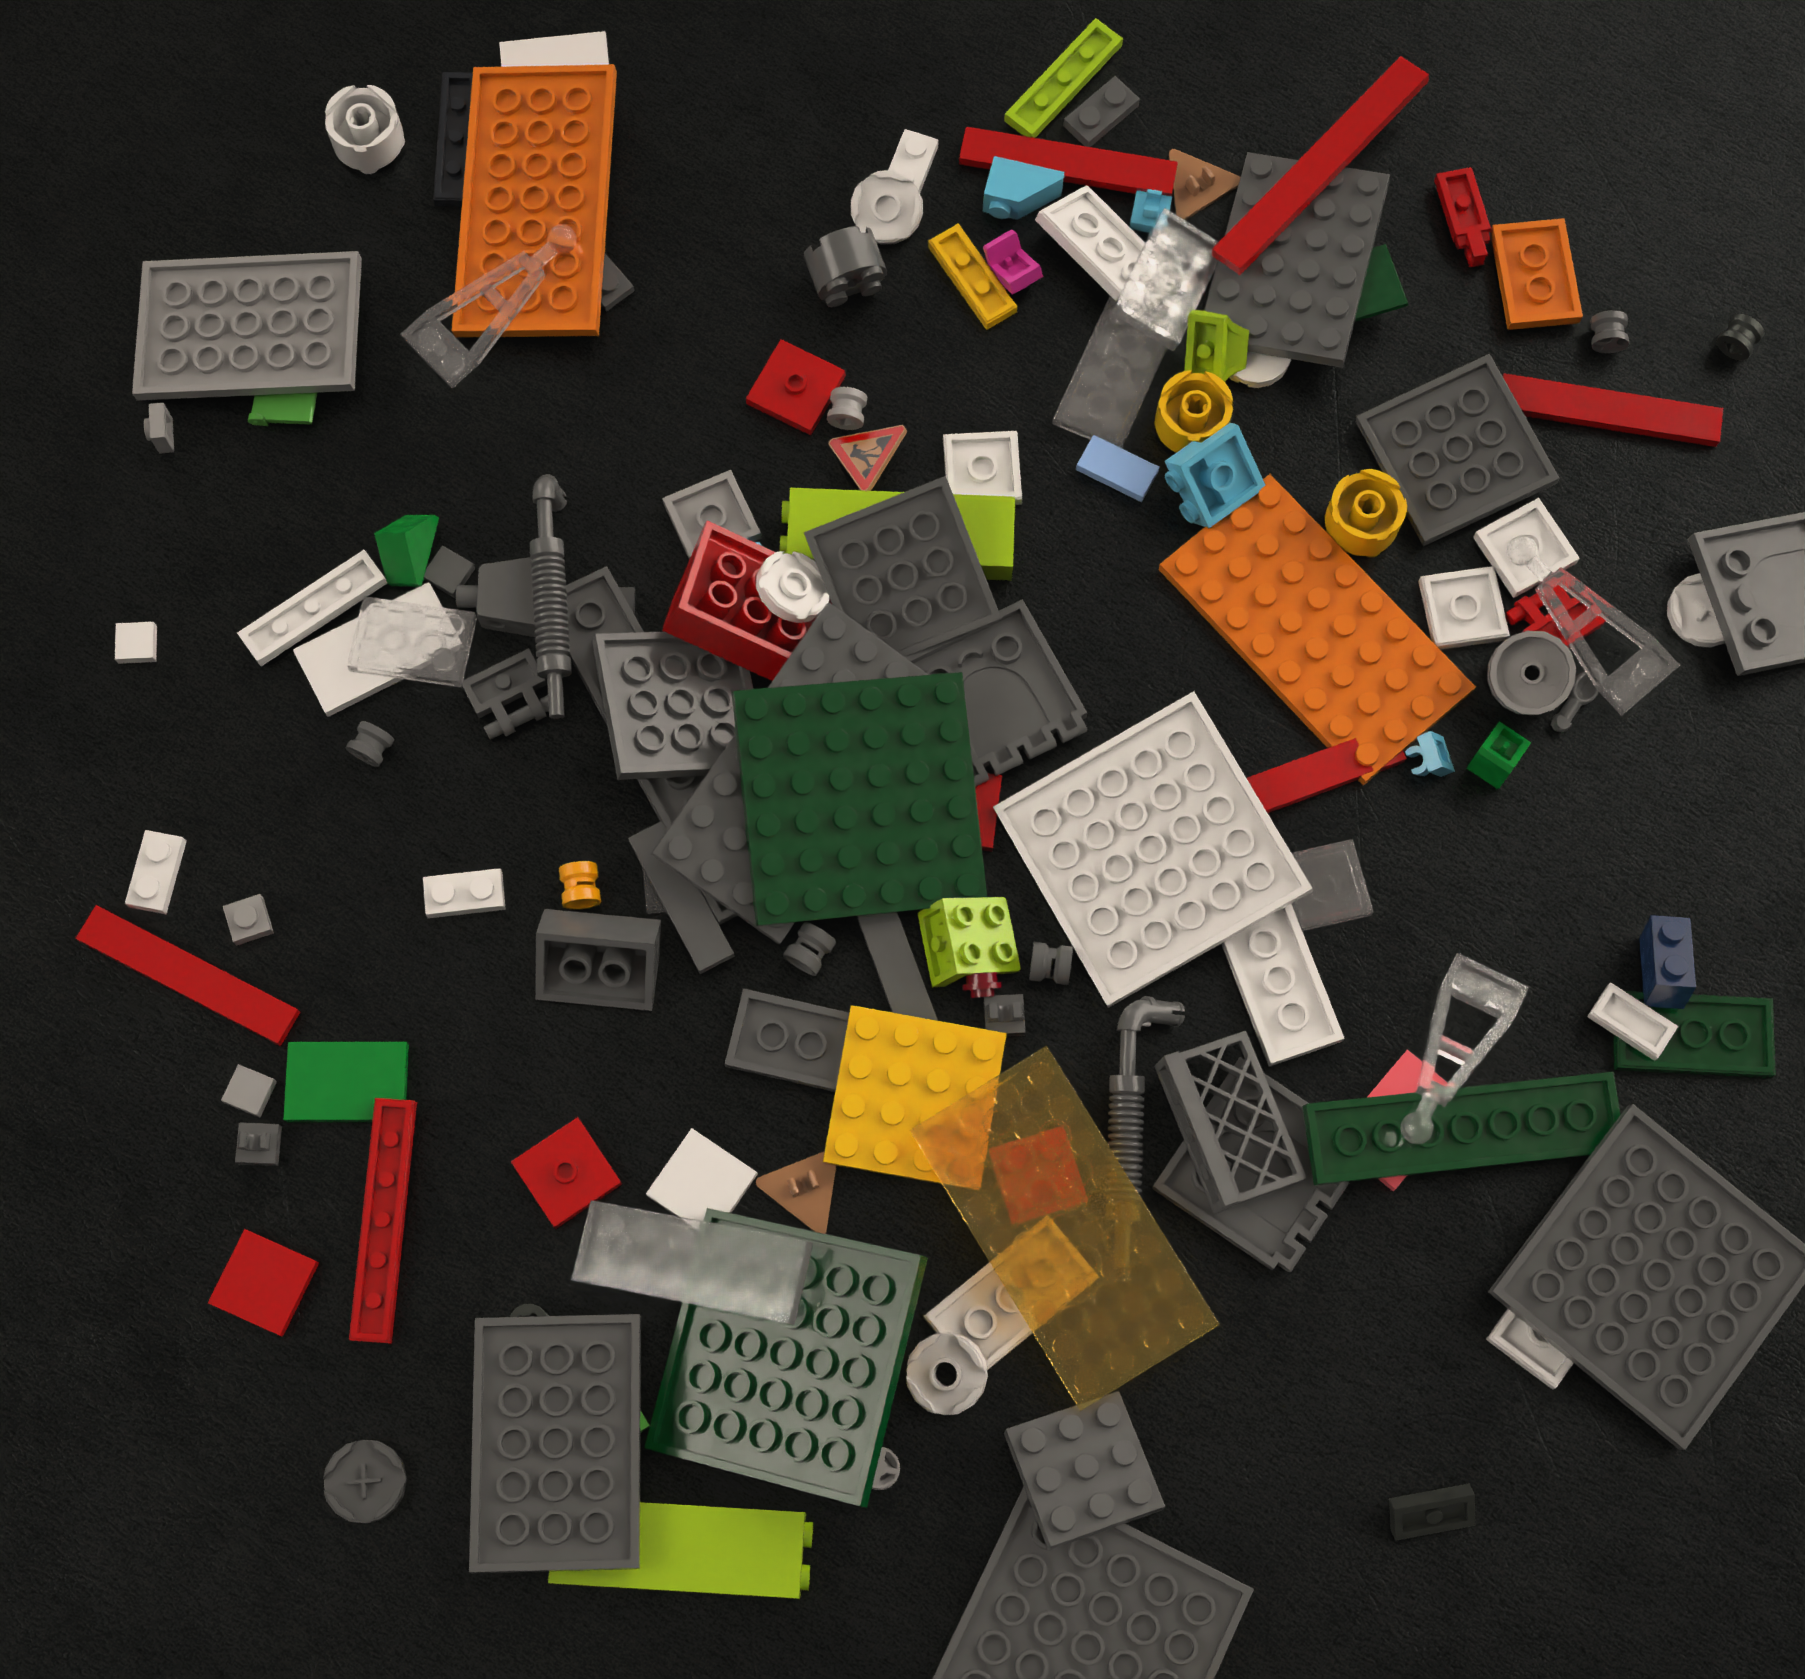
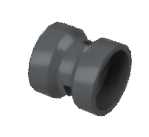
M803 922L798 930L797 941L795 944L787 947L783 957L803 972L816 976L822 967L821 960L823 956L831 953L836 945V941L819 927Z
M1034 942L1029 980L1041 982L1046 978L1053 979L1056 984L1068 985L1073 946L1060 945L1058 948H1050L1046 943ZM1052 958L1055 959L1054 969H1051Z

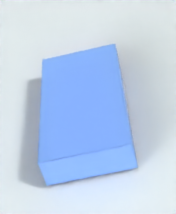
M1093 435L1077 463L1076 470L1142 502L1159 472V466Z

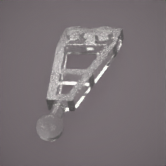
M564 224L552 227L547 236V243L533 256L530 257L523 251L426 310L401 333V336L451 388L455 387L481 363L544 280L546 275L542 267L557 253L567 254L574 249L577 242L574 230ZM525 270L528 273L527 277L507 301L495 287L520 271ZM483 295L499 313L470 351H468L440 321Z
M1520 535L1513 538L1507 547L1509 559L1516 565H1526L1541 582L1535 591L1595 688L1621 716L1680 666L1654 636L1562 567L1553 573L1537 556L1538 547L1531 537ZM1558 585L1588 607L1574 621L1553 590ZM1597 616L1603 618L1641 648L1609 676H1607L1580 633Z
M1459 953L1456 954L1438 991L1416 1093L1423 1097L1416 1112L1409 1113L1401 1122V1133L1408 1142L1422 1144L1430 1139L1433 1133L1431 1117L1437 1104L1445 1107L1510 1027L1529 989L1528 986ZM1451 996L1498 1018L1497 1022L1475 1050L1442 1035ZM1438 1054L1462 1065L1446 1086L1432 1080Z

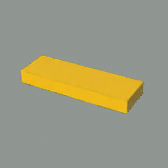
M959 223L928 240V248L986 330L1017 313L1018 306Z

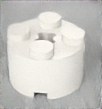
M355 85L348 86L338 91L329 100L325 111L326 130L337 157L344 164L360 170L364 174H372L379 168L391 163L400 153L405 144L403 128L395 104L384 90L372 85H367L368 88H356Z

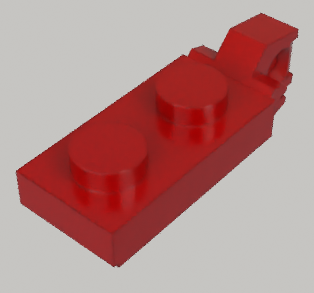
M1472 168L1436 174L1434 182L1453 243L1455 242L1457 250L1464 249L1469 267L1484 265L1485 257L1488 256L1485 244H1489L1491 227Z

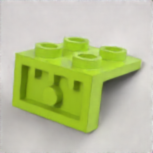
M942 898L930 905L929 909H923L917 913L932 987H945L971 974L997 972V974H1013L1020 971L1021 968L1006 898Z

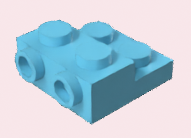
M1234 423L1227 424L1202 443L1192 441L1165 460L1169 470L1165 473V480L1173 491L1180 493L1184 501L1179 505L1182 515L1188 522L1207 528L1212 527L1258 494L1260 489L1265 486L1239 426Z

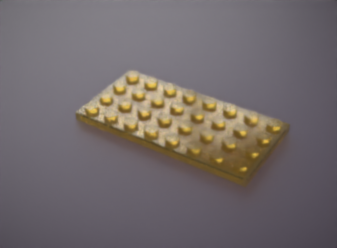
M1047 1046L910 1130L1080 1411L1220 1325Z

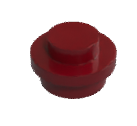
M997 972L966 975V984L962 986L963 990H971V998L995 996L994 988H1002V982L997 981Z

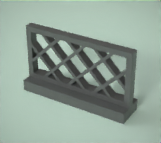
M1246 1031L1181 1053L1177 1051L1165 1055L1154 1066L1214 1214L1307 1179ZM1239 1043L1245 1058L1241 1069L1221 1060L1226 1047ZM1218 1050L1216 1057L1208 1054ZM1199 1058L1212 1064L1206 1081L1192 1076L1186 1061ZM1248 1067H1249V1070H1250L1251 1074H1249V1073L1246 1072L1247 1069H1248ZM1217 1068L1237 1077L1230 1094L1211 1085ZM1243 1080L1257 1087L1260 1097L1256 1106L1236 1097ZM1197 1087L1202 1089L1200 1095L1197 1090ZM1207 1092L1227 1101L1221 1118L1206 1112L1203 1101ZM1233 1104L1252 1113L1246 1131L1226 1122ZM1263 1104L1265 1106L1266 1111L1261 1109ZM1258 1117L1272 1123L1275 1134L1271 1143L1251 1134ZM1212 1124L1217 1126L1215 1131L1212 1127ZM1222 1129L1242 1138L1235 1156L1221 1149L1218 1139ZM1248 1141L1267 1150L1261 1168L1241 1159ZM1278 1142H1280L1282 1148L1277 1147ZM1273 1154L1287 1160L1293 1175L1280 1178L1267 1172ZM1227 1161L1232 1163L1230 1168L1228 1166ZM1238 1166L1257 1175L1253 1188L1243 1193H1239L1233 1178ZM1263 1179L1271 1182L1261 1186Z

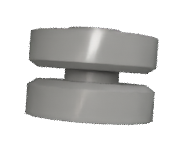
M1525 631L1507 638L1495 649L1488 663L1487 681L1492 695L1504 708L1516 714L1539 715L1554 710L1568 698L1575 684L1576 665L1571 651L1559 638L1545 631ZM1528 666L1539 670V676L1534 678L1535 680H1528L1525 677V669Z

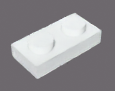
M904 129L888 170L906 175L917 186L920 193L938 149V139Z
M145 830L125 901L128 907L167 914L186 845V840L183 837Z
M501 869L423 877L425 913L428 918L505 910L503 874Z

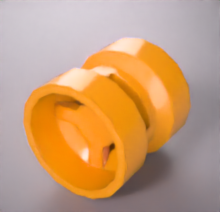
M578 861L559 867L560 881L565 886V891L561 894L564 908L586 909L601 903L600 890L595 884V880L599 877L597 863Z

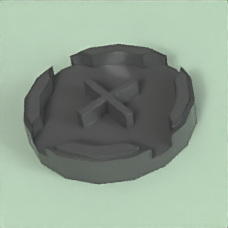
M373 1440L351 1442L333 1454L327 1464L323 1478L325 1479V1498L333 1511L350 1522L365 1524L382 1520L396 1510L405 1495L407 1483L404 1463L395 1450L382 1442Z

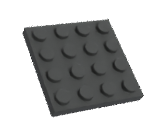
M1490 354L1356 416L1355 422L1381 470L1393 477L1400 485V491L1407 502L1406 515L1423 546L1557 484L1560 479Z
M946 476L804 532L832 605L904 657L1001 619Z
M666 632L595 634L592 645L617 780L705 776L736 733L732 692L753 689L750 671Z

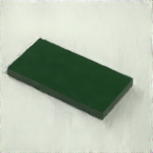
M1625 991L1644 1004L1643 992ZM1692 994L1684 1009L1649 1007L1678 1026L1661 1055L1655 1061L1614 1035V1070L1760 1078L1776 1076L1772 998Z

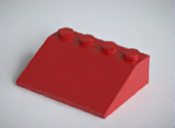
M707 520L672 599L662 631L772 681L816 618L808 622L795 623L784 620L772 613L761 601L756 589V575L764 561L776 552Z

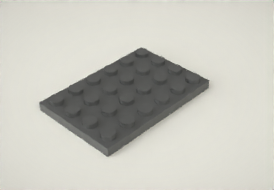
M1247 152L1225 235L1298 160ZM1345 167L1241 275H1238L1218 261L1205 311L1228 315L1233 323L1248 329V352L1343 368L1389 186L1390 174Z
M640 1314L475 1318L469 1573L640 1569Z

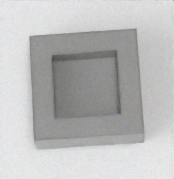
M238 1064L221 1101L260 1118L277 1081Z

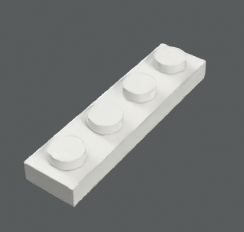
M362 550L237 632V634L258 664L263 666L386 585L387 581L367 552Z

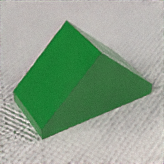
M404 515L374 533L387 584L403 587L422 586L439 517L436 515Z
M1499 721L1467 769L1499 790L1531 742Z

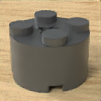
M858 226L834 231L819 239L820 247L813 251L810 245L804 252V259L820 299L826 301L828 307H837L844 304L848 300V296L860 292L862 296H870L882 289L880 282L887 275V269L874 234L868 227H866V233H861Z

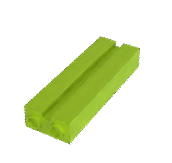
M790 488V500L782 501V523L788 524V536L780 537V551H784L783 554L802 553L814 560L804 532L904 492ZM953 494L986 580H1011L1014 552L1015 497Z
M640 1502V1569L549 1572L548 1583L800 1599L801 1590L809 1591L810 1565L802 1564L803 1548L812 1547L813 1522H805V1512Z

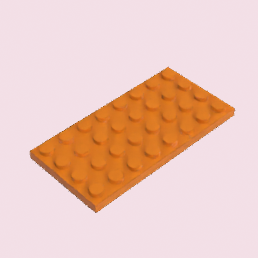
M614 64L473 67L452 333L455 337L599 336L617 78Z
M1269 474L1263 479L1265 486L1260 489L1258 494L1212 527H1204L1160 563L1159 571L1327 748L1356 738L1359 743L1355 753L1356 760L1363 766H1372L1374 770L1360 776L1358 781L1364 786L1379 773L1384 765L1402 750H1406L1417 740V736L1427 732L1469 696L1476 686Z

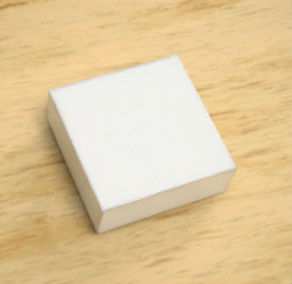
M154 622L116 623L115 660L118 664L156 662L157 626Z

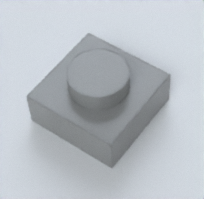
M164 403L149 404V418L144 419V432L147 441H152L159 453L174 452L172 416Z
M261 894L223 906L231 937L236 946L274 933L265 901Z

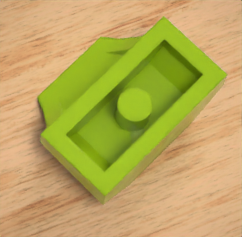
M1193 309L1188 314L1184 371L1193 370L1192 373L1202 374L1206 371L1217 375L1225 382L1230 376L1246 369L1249 330L1233 323L1228 315Z

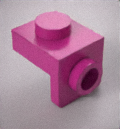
M1010 230L984 245L983 249L988 266L1000 283L1012 295L1043 277L1040 265L1021 249L1019 238L1015 231Z

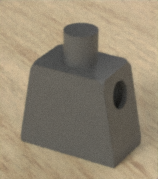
M528 557L482 564L479 566L478 585H457V608H477V618L481 627L485 629L537 637L535 636L536 629L534 626L536 622H534L535 608H533L532 559Z

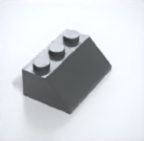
M544 909L536 932L535 1000L652 1011L660 955L661 920Z

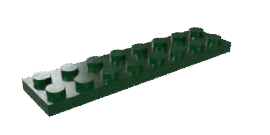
M1614 1072L1319 1102L1302 1106L1314 1185L1590 1156L1621 1115Z

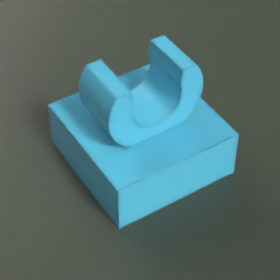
M1148 189L1147 192L1137 190L1130 228L1132 230L1165 235L1172 196L1162 195V191Z
M1429 731L1417 736L1420 746H1411L1405 751L1406 756L1411 758L1418 755L1423 756L1422 765L1411 770L1414 775L1425 776L1432 773L1442 777L1455 772L1444 737L1437 733Z

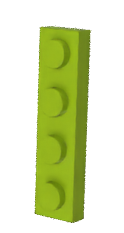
M1095 18L1005 113L1004 121L1023 136L1036 138L1122 47L1123 38Z

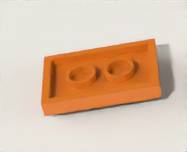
M1565 219L1493 225L1490 235L1507 329L1580 323L1583 314Z

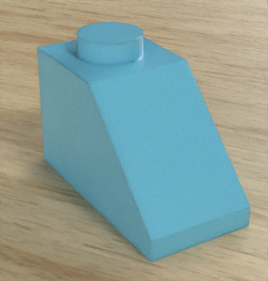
M994 156L984 191L983 212L990 213L993 217L999 219L1012 218L1018 220L1061 196L1065 172Z

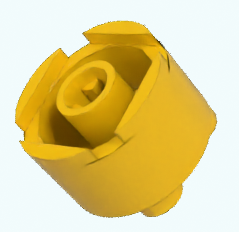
M1193 370L1183 371L1174 375L1164 385L1159 398L1154 424L1159 438L1170 450L1177 453L1192 441L1202 443L1230 423L1233 413L1232 393L1227 384L1213 373L1205 371L1202 374L1192 373Z
M1374 469L1361 470L1360 473L1347 475L1342 478L1334 489L1325 513L1326 532L1345 552L1357 556L1376 557L1392 544L1405 519L1407 502L1400 491V485L1390 475Z

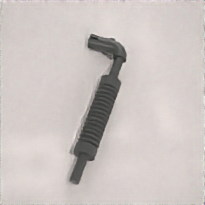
M545 474L539 477L533 486V503L537 504L539 538L530 541L531 576L533 580L532 592L534 594L533 608H535L534 622H536L534 626L536 629L535 636H537L535 642L537 643L536 650H538L536 651V656L538 657L536 659L537 676L547 679L549 717L559 719L565 717L562 678L570 676L572 672L571 657H569L570 643L568 642L570 640L568 636L569 624L567 622L568 608H566L567 594H565L566 580H564L566 578L564 573L565 560L563 559L564 543L562 539L554 537L552 511L562 510L567 504V500L564 498L567 496L560 488L557 479L550 474Z
M1144 996L1140 1000H1136L1128 1005L1118 1021L1117 1031H1121L1119 1075L1109 1076V1092L1113 1095L1109 1096V1100L1112 1101L1109 1104V1108L1112 1110L1108 1112V1115L1112 1118L1108 1119V1123L1111 1124L1108 1127V1131L1112 1133L1108 1134V1138L1111 1141L1107 1142V1145L1111 1148L1107 1150V1153L1111 1156L1107 1157V1161L1110 1162L1107 1165V1169L1111 1171L1107 1172L1106 1176L1111 1179L1106 1180V1184L1110 1185V1187L1106 1188V1191L1110 1193L1106 1196V1199L1110 1202L1106 1203L1105 1220L1115 1221L1114 1267L1130 1268L1131 1221L1141 1222V1205L1137 1202L1141 1201L1142 1197L1137 1194L1142 1192V1189L1138 1188V1186L1142 1185V1182L1138 1180L1142 1177V1174L1138 1171L1142 1170V1166L1139 1163L1143 1162V1159L1139 1157L1143 1154V1151L1139 1149L1143 1147V1143L1139 1142L1143 1139V1136L1139 1133L1144 1131V1128L1140 1127V1125L1144 1124V1121L1140 1119L1144 1116V1113L1140 1111L1144 1109V1105L1141 1104L1144 1101V1097L1140 1095L1145 1093V1077L1135 1076L1136 1032L1141 1031V1026L1150 1027L1151 1023L1174 1027L1180 1026L1184 1021L1185 1015L1172 1014L1173 1011L1185 1012L1183 1004L1178 1001H1160L1150 996Z

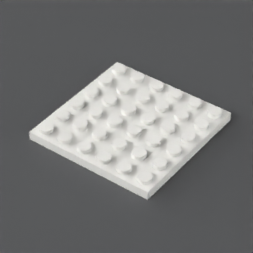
M1194 691L993 806L1108 1008L1313 891L1312 886Z

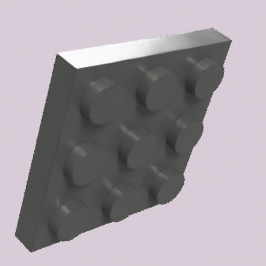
M1119 1391L1007 1428L1004 1432L1048 1550L1151 1515L1165 1508Z

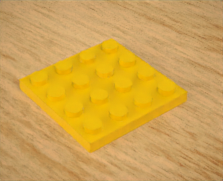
M851 1005L823 1163L979 1191L981 1189L1007 1033Z

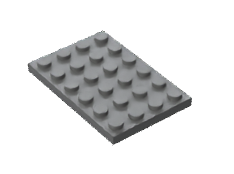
M359 252L143 261L133 396L137 400L355 391L362 261Z

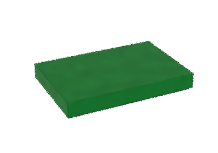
M288 1042L283 1120L285 1122H372L375 1098L406 1100L409 1044L407 1042Z

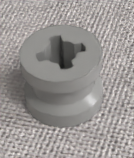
M851 387L833 389L830 396L833 406L827 414L828 423L845 430L861 428L864 423V416L861 412L867 404V395Z
M885 1447L881 1448L872 1485L874 1490L890 1488L897 1481L900 1474V1463L897 1456Z

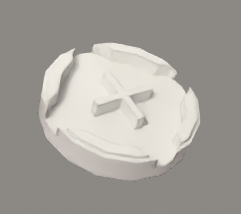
M1700 573L1688 576L1674 588L1667 603V616L1672 629L1683 640L1695 646L1713 647L1724 644L1722 632Z

